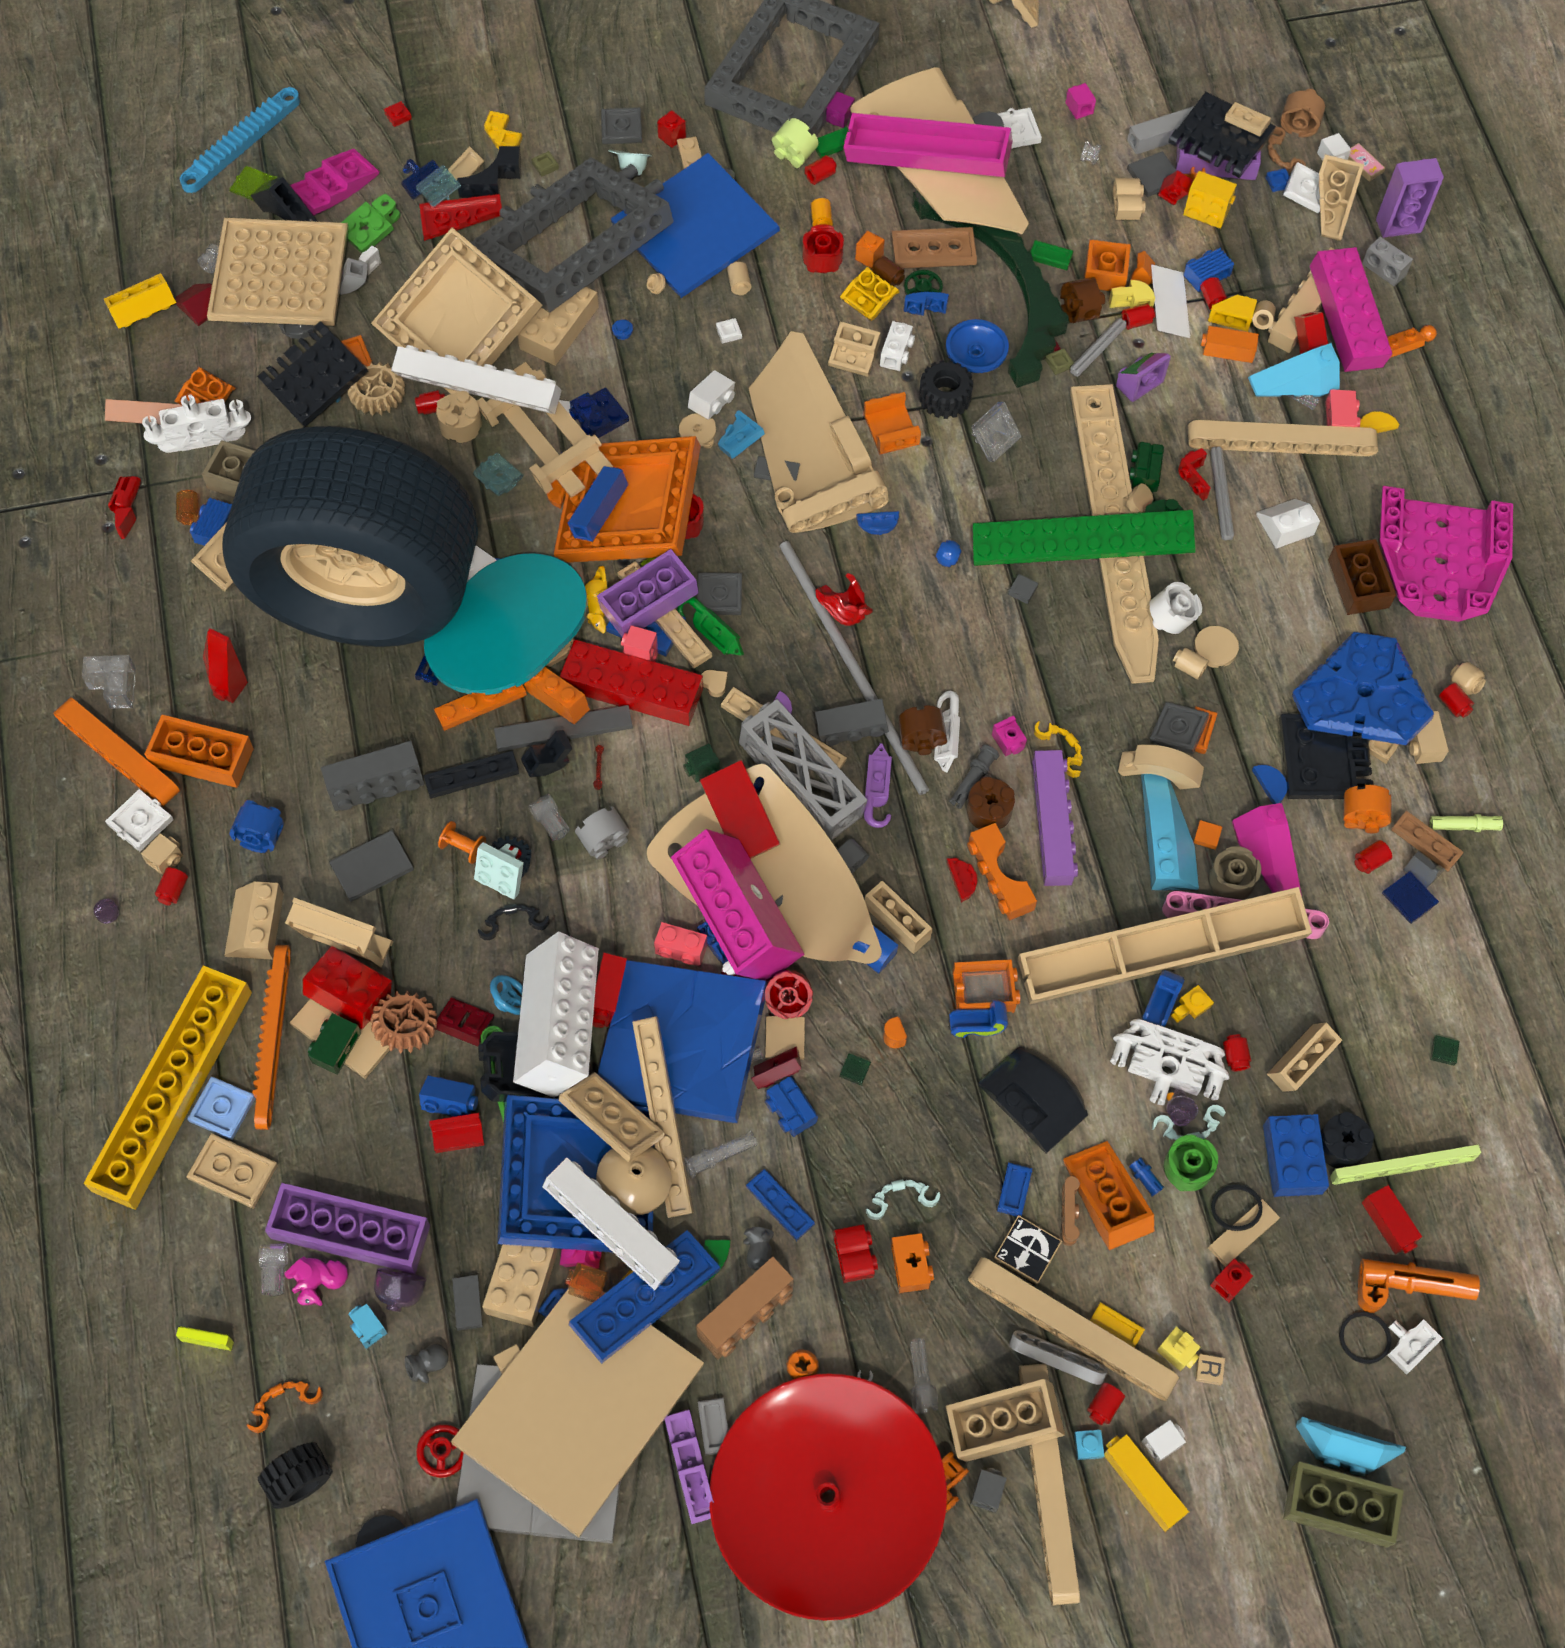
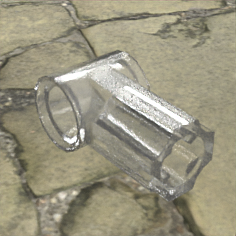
M549 793L528 804L534 819L543 825L553 841L564 838L570 831Z
M287 1243L260 1245L259 1265L262 1268L261 1294L269 1296L284 1294L285 1266L288 1265Z

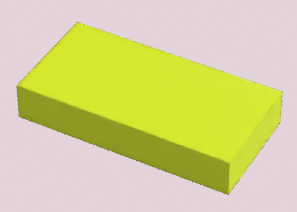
M182 1326L178 1327L176 1334L182 1342L229 1351L232 1350L234 1343L228 1335Z

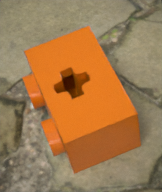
M922 1233L893 1237L891 1240V1250L899 1293L929 1289L930 1281H934L932 1265H927L926 1256H929V1246L927 1241H923ZM909 1259H913L914 1262L917 1263V1266L912 1267V1264L909 1263Z

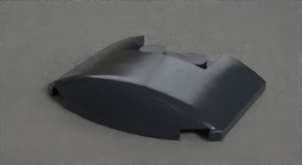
M1019 1046L978 1082L981 1089L1045 1154L1088 1116L1082 1095L1071 1078L1053 1061L1036 1051L1025 1049V1047Z

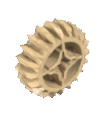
M380 361L377 365L371 362L370 366L367 367L363 364L368 372L347 390L351 403L355 405L357 410L362 409L364 414L370 411L372 416L375 412H379L381 416L383 411L390 413L391 407L397 409V403H402V397L405 396L403 378L393 373L388 363L383 366ZM361 390H364L366 395L362 394Z

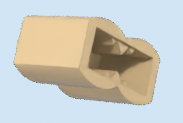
M1115 178L1113 201L1116 220H1140L1141 214L1145 213V201H1142L1144 186L1140 185L1139 178Z

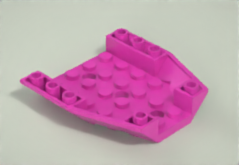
M1383 486L1379 542L1399 601L1415 616L1460 622L1487 614L1512 560L1513 503L1491 501L1487 510L1404 499L1405 489ZM1436 522H1443L1447 527H1439ZM1435 558H1442L1445 564L1437 563ZM1433 595H1441L1444 601H1437Z

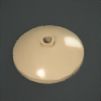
M652 1147L630 1162L612 1148L599 1163L596 1181L607 1195L613 1196L619 1201L621 1207L627 1213L643 1215L654 1211L666 1200L670 1192L672 1176L665 1158ZM637 1169L641 1174L635 1175L632 1170Z

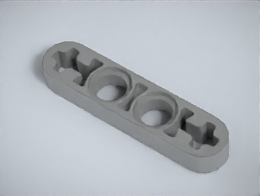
M1014 1331L1009 1342V1346L1014 1351L1093 1384H1102L1108 1372L1105 1366L1094 1360L1023 1331Z

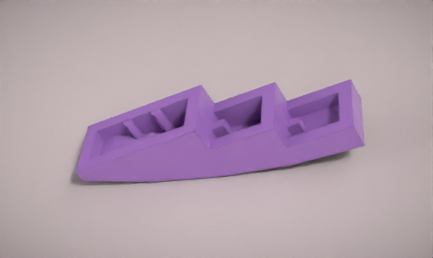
M686 1409L669 1414L665 1418V1423L691 1524L711 1519L709 1503L713 1502L690 1411Z

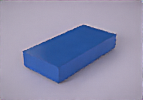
M1008 1162L997 1212L1022 1217L1032 1168Z

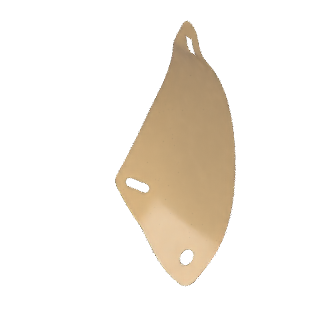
M758 764L748 768L747 771L753 784L758 777L764 779V785L759 798L781 844L750 860L773 900L776 901L783 895L782 904L778 908L805 954L803 957L821 961L851 960L865 964L876 962L880 958L882 950L864 897L840 853L811 813L769 766ZM706 793L673 816L657 833L647 848V858L650 864L674 888L696 905L697 903L677 867L668 855V848L672 843H678L683 848L705 829L724 834ZM860 941L870 946L865 953L853 949V945Z

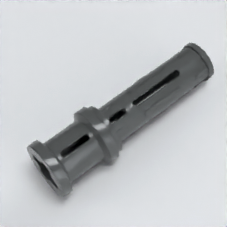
M986 744L982 745L980 754L970 763V771L949 800L953 806L958 803L956 808L961 809L973 785L982 776L989 773L990 765L994 760L998 759L999 753L993 747Z

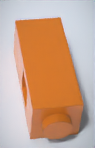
M1209 326L1207 334H1202L1200 346L1204 347L1203 355L1253 363L1259 334Z

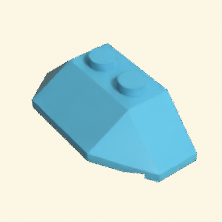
M1301 1417L1296 1423V1428L1317 1460L1324 1461V1465L1330 1468L1339 1469L1340 1466L1348 1468L1350 1473L1358 1476H1365V1474L1373 1472L1404 1453L1406 1448L1402 1445L1306 1417Z

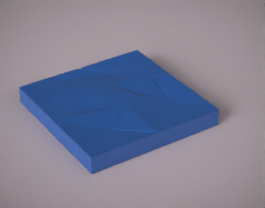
M627 960L616 1010L610 1023L598 1075L633 1106L648 1107L633 1021L658 1017L675 1113L738 1124L765 1004L766 981Z
M507 1095L504 1108L497 1244L612 1252L542 1187L546 1178L566 1158L571 1162L578 1163L583 1169V1173L590 1179L596 1180L597 1169L601 1159L612 1149L610 1145L565 1107L559 1099ZM635 1106L650 1119L648 1107ZM637 1169L632 1170L635 1175L641 1174ZM653 1211L643 1215H635L642 1227L653 1232Z

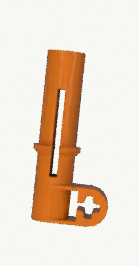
M1362 1259L1359 1267L1357 1299L1360 1308L1368 1313H1375L1384 1306L1388 1299L1389 1288L1405 1290L1407 1294H1412L1414 1291L1477 1300L1480 1279L1478 1275L1418 1267L1413 1262L1405 1265ZM1365 1285L1381 1287L1377 1288V1290L1373 1293V1298L1377 1299L1376 1302H1373L1372 1297L1369 1296V1294L1373 1290V1287Z

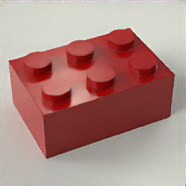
M333 946L303 977V995L340 1017L357 1024L362 1030L370 1022L375 1006H378L380 999L386 1001V996L388 994L391 995L392 980Z

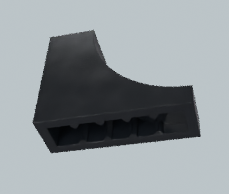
M284 177L262 184L250 195L263 212L273 213L283 220L318 222Z

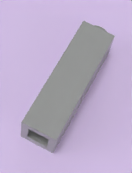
M1194 106L1131 126L1127 141L1137 155L1170 144L1168 143L1170 136L1181 125Z

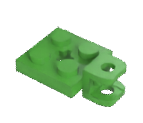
M383 194L373 201L371 205L367 202L363 203L341 223H348L347 241L359 252L363 253L371 246L378 244L394 230L392 224L399 219L401 214L396 209V202L387 194ZM384 202H389V204L382 206ZM365 225L368 226V230H365V229H362V230H361V228H362L363 226H365Z

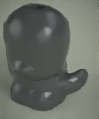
M751 1227L744 1231V1235L747 1236L744 1244L750 1245L747 1252V1264L751 1269L758 1270L771 1259L772 1247L769 1245V1242L773 1238L774 1232L762 1227Z
M433 1344L420 1350L418 1355L411 1354L405 1356L406 1372L409 1378L415 1382L420 1379L422 1382L428 1383L427 1373L441 1370L448 1363V1353L439 1344Z

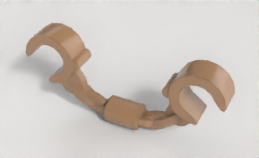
M1276 127L1268 140V154L1272 161L1289 170V173H1291L1292 168L1297 162L1306 166V163L1301 159L1293 158L1291 163L1280 160V156L1273 149L1272 145L1282 144L1285 130L1281 127Z

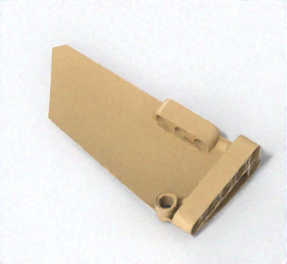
M938 67L924 70L887 84L861 98L850 108L851 113L975 124L963 101L956 99L945 76ZM897 167L943 220L984 225L1023 234L1029 225L1004 177Z
M790 331L773 358L748 389L757 424L765 432L761 437L775 492L777 509L781 513L791 533H798L836 525L856 518V514L873 512L884 507L888 503L889 498L887 488L879 472L873 470L870 457L851 419L843 412L804 334ZM785 461L800 463L796 481L793 480Z

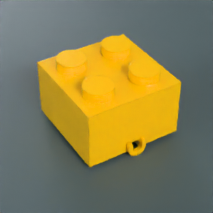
M1198 171L1190 187L1183 215L1221 229L1231 204L1233 205L1236 196H1234L1237 184Z

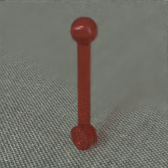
M597 745L595 748L597 752L596 780L593 786L596 790H600L603 786L600 779L601 758L604 747Z

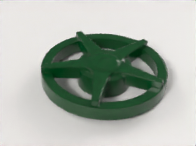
M929 270L912 272L904 283L906 295L919 292L942 293L943 289L941 278ZM918 275H928V276H931V277H930L929 279H926V278L918 279L916 276H918ZM913 279L915 287L908 289L907 285ZM933 279L938 282L939 290L932 288L931 282Z

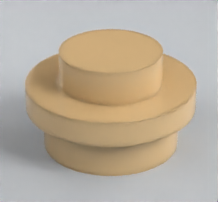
M656 273L649 276L647 288L651 293L659 294L665 288L664 275Z

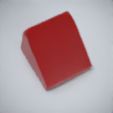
M131 507L115 509V528L120 538L125 539L136 521V516Z

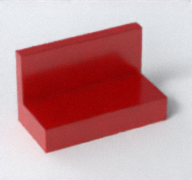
M479 1113L429 1121L435 1153L485 1145Z

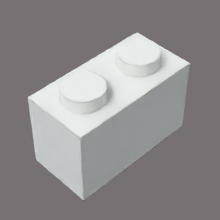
M714 370L690 392L688 408L709 420L714 414H718L726 403L732 401L735 395V382Z

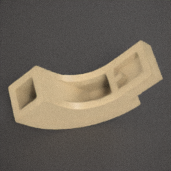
M1137 745L1136 751L1122 752L1118 772L1122 776L1138 774L1159 775L1172 781L1181 790L1199 788L1204 767L1190 755L1173 748L1159 745Z

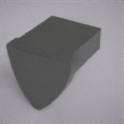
M1418 851L1403 870L1426 889L1444 872L1445 868L1440 864L1436 866Z

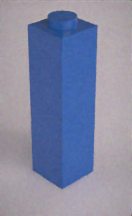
M606 466L602 468L568 521L574 538L593 542L628 486L622 469Z

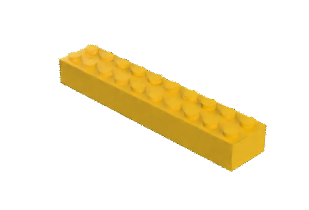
M202 966L84 1181V1185L91 1192L134 1210L137 1209L252 994L246 982Z

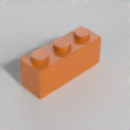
M546 667L524 683L528 693L574 725L590 710L585 694Z

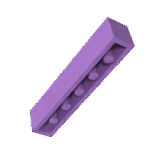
M1062 750L1035 751L1032 765L1044 886L1072 885L1074 877L1078 876V865L1073 863L1076 845L1075 842H1071L1074 825L1073 821H1069L1072 807L1071 800H1067L1066 794L1069 793V779H1065L1064 772H1067V759H1063Z

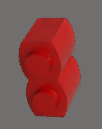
M864 1224L834 1230L833 1238L843 1282L848 1283L873 1278L874 1270H878L876 1256L871 1255L869 1246L872 1245L870 1230L865 1231Z

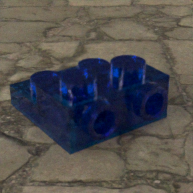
M606 387L592 395L586 392L570 401L569 413L574 420L579 421L581 429L586 435L593 436L595 434L597 438H600L629 422L628 414Z

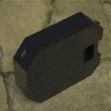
M493 1031L482 1044L478 1045L479 1061H483L484 1075L480 1078L481 1092L492 1102H505L507 1095L554 1098L513 1082L518 1039L517 1032ZM491 1061L495 1062V1074H492Z

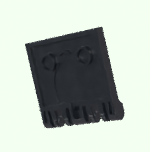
M1205 92L1181 125L1174 130L1168 143L1174 146L1179 144L1178 148L1184 150L1190 142L1193 144L1190 148V154L1195 155L1200 149L1197 157L1208 163H1211L1218 156L1214 166L1219 167L1226 160L1228 163L1225 171L1230 173L1233 169L1232 175L1240 178L1274 133L1276 126L1270 123L1263 134L1258 136L1224 121L1225 115L1233 105Z
M321 321L314 327L323 336L322 338L312 329L308 331L309 336L316 341L314 345L310 347L305 339L300 338L298 340L306 349V352L303 353L293 344L283 353L292 363L290 366L280 356L276 359L277 363L285 369L281 374L278 375L277 371L270 365L266 368L275 378L273 381L264 371L257 376L303 427L311 423L368 372L363 364Z
M1301 714L1280 715L1279 723L1288 799H1344L1345 791L1351 787L1358 786L1357 790L1365 789V785H1374L1371 779L1356 778L1361 776L1367 777L1372 774V768L1369 767L1371 765L1369 748H1366L1369 745L1367 739L1309 730ZM1355 721V723L1364 724V722ZM1353 732L1352 736H1362V733Z

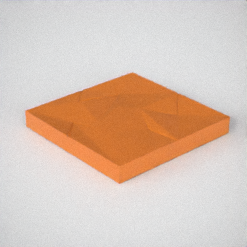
M696 436L601 443L602 446L599 447V450L614 468L623 470L628 486L593 542L574 538L568 521L597 478V474L585 460L571 469L584 484L585 489L572 498L566 492L554 549V556L565 563L659 557L670 549L677 556H682L701 448Z

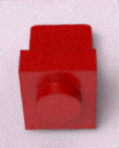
M1200 448L1195 452L1190 451L1181 459L1178 472L1180 477L1186 480L1192 487L1194 494L1204 501L1208 498L1211 488L1196 471V469L1204 465L1207 456L1205 450Z

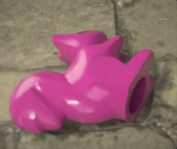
M304 1256L297 1260L284 1275L287 1279L294 1278L297 1281L292 1291L294 1294L302 1291L297 1298L300 1305L316 1304L322 1306V1301L315 1290L321 1284L328 1289H339L348 1278V1270L338 1260H330L325 1264L319 1259L306 1258Z

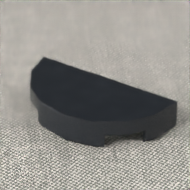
M381 1515L373 1517L358 1532L356 1548L406 1527L393 1516Z

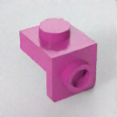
M561 1249L560 1265L564 1267L589 1266L597 1269L599 1268L602 1252Z

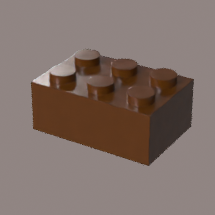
M1372 539L1334 546L1328 561L1347 615L1390 608L1396 592L1377 540Z

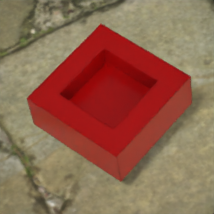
M402 101L384 109L386 117L394 127L412 120L411 113Z

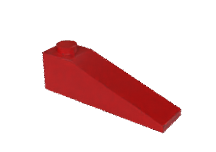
M210 628L207 631L203 653L209 684L213 695L217 699L234 703L248 682L230 638Z

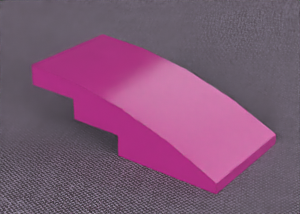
M353 148L322 160L320 168L306 172L305 180L290 186L312 215H316L356 193L378 176L379 170Z

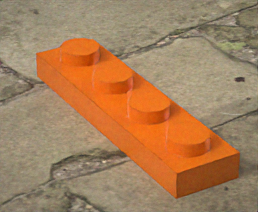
M523 684L518 687L515 685L497 694H468L437 707L434 711L443 730L446 731L520 699L527 694Z

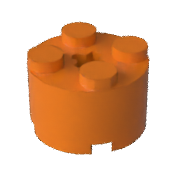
M1365 785V789L1357 790L1358 786L1347 789L1344 793V827L1349 829H1365L1366 833L1374 834L1379 832V828H1383L1391 823L1392 798L1391 794L1389 795L1388 789L1377 785Z

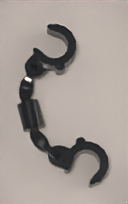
M516 904L506 905L485 920V924L493 928V930L485 934L478 929V934L483 940L495 938L499 931L498 925H495L497 917L503 913L509 915L517 913L518 910L526 911L530 916L528 919L529 925H532L536 930L546 929L550 919L547 916L543 923H536L535 919L540 915L539 910L521 904L517 906Z

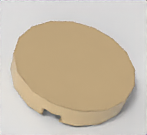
M1209 626L1197 634L1194 648L1198 655L1209 660L1207 666L1219 668V666H1228L1235 660L1239 650V643L1236 636L1227 628Z

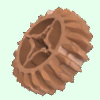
M397 991L395 997L388 994L386 1001L380 999L378 1006L374 1007L371 1016V1031L374 1033L376 1041L381 1040L382 1048L389 1045L391 1052L398 1048L400 1054L403 1052V1049H408L411 1053L413 1047L420 1050L422 1043L428 1045L430 1038H433L437 1028L436 1012L433 1011L432 1003L427 1004L425 997L419 999L417 992L413 996H409L408 991L405 992V995H400ZM413 1013L417 1014L423 1021H420ZM385 1023H388L395 1031L390 1030Z

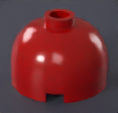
M795 970L778 972L769 980L766 986V1005L775 1016L782 1019L801 1017L808 1011L812 1003L813 990L809 980L802 973Z

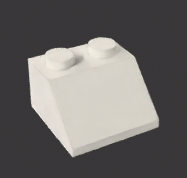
M1297 499L1256 513L1275 548L1313 536L1320 522L1312 506Z

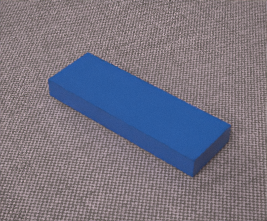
M765 1169L746 1184V1188L796 1241L815 1225V1222Z

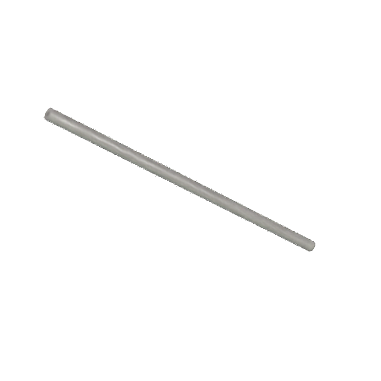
M785 541L781 543L780 549L867 702L878 700L830 613L817 600L816 588L790 542ZM886 714L889 732L885 733L918 794L924 795L929 791V788L908 751L902 748L901 739Z

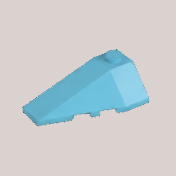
M1332 343L1250 375L1248 379L1256 397H1280L1281 395H1294V397L1313 395V397H1320L1329 394L1330 389H1340V362Z

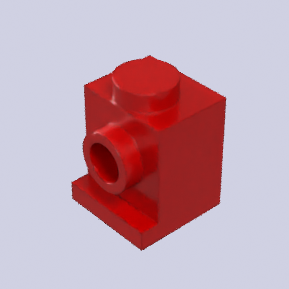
M1177 170L1164 178L1158 195L1172 205H1175L1179 199L1189 194L1194 180Z

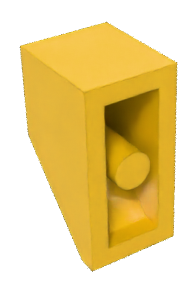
M1235 295L1212 305L1208 322L1248 332L1257 300L1247 296Z

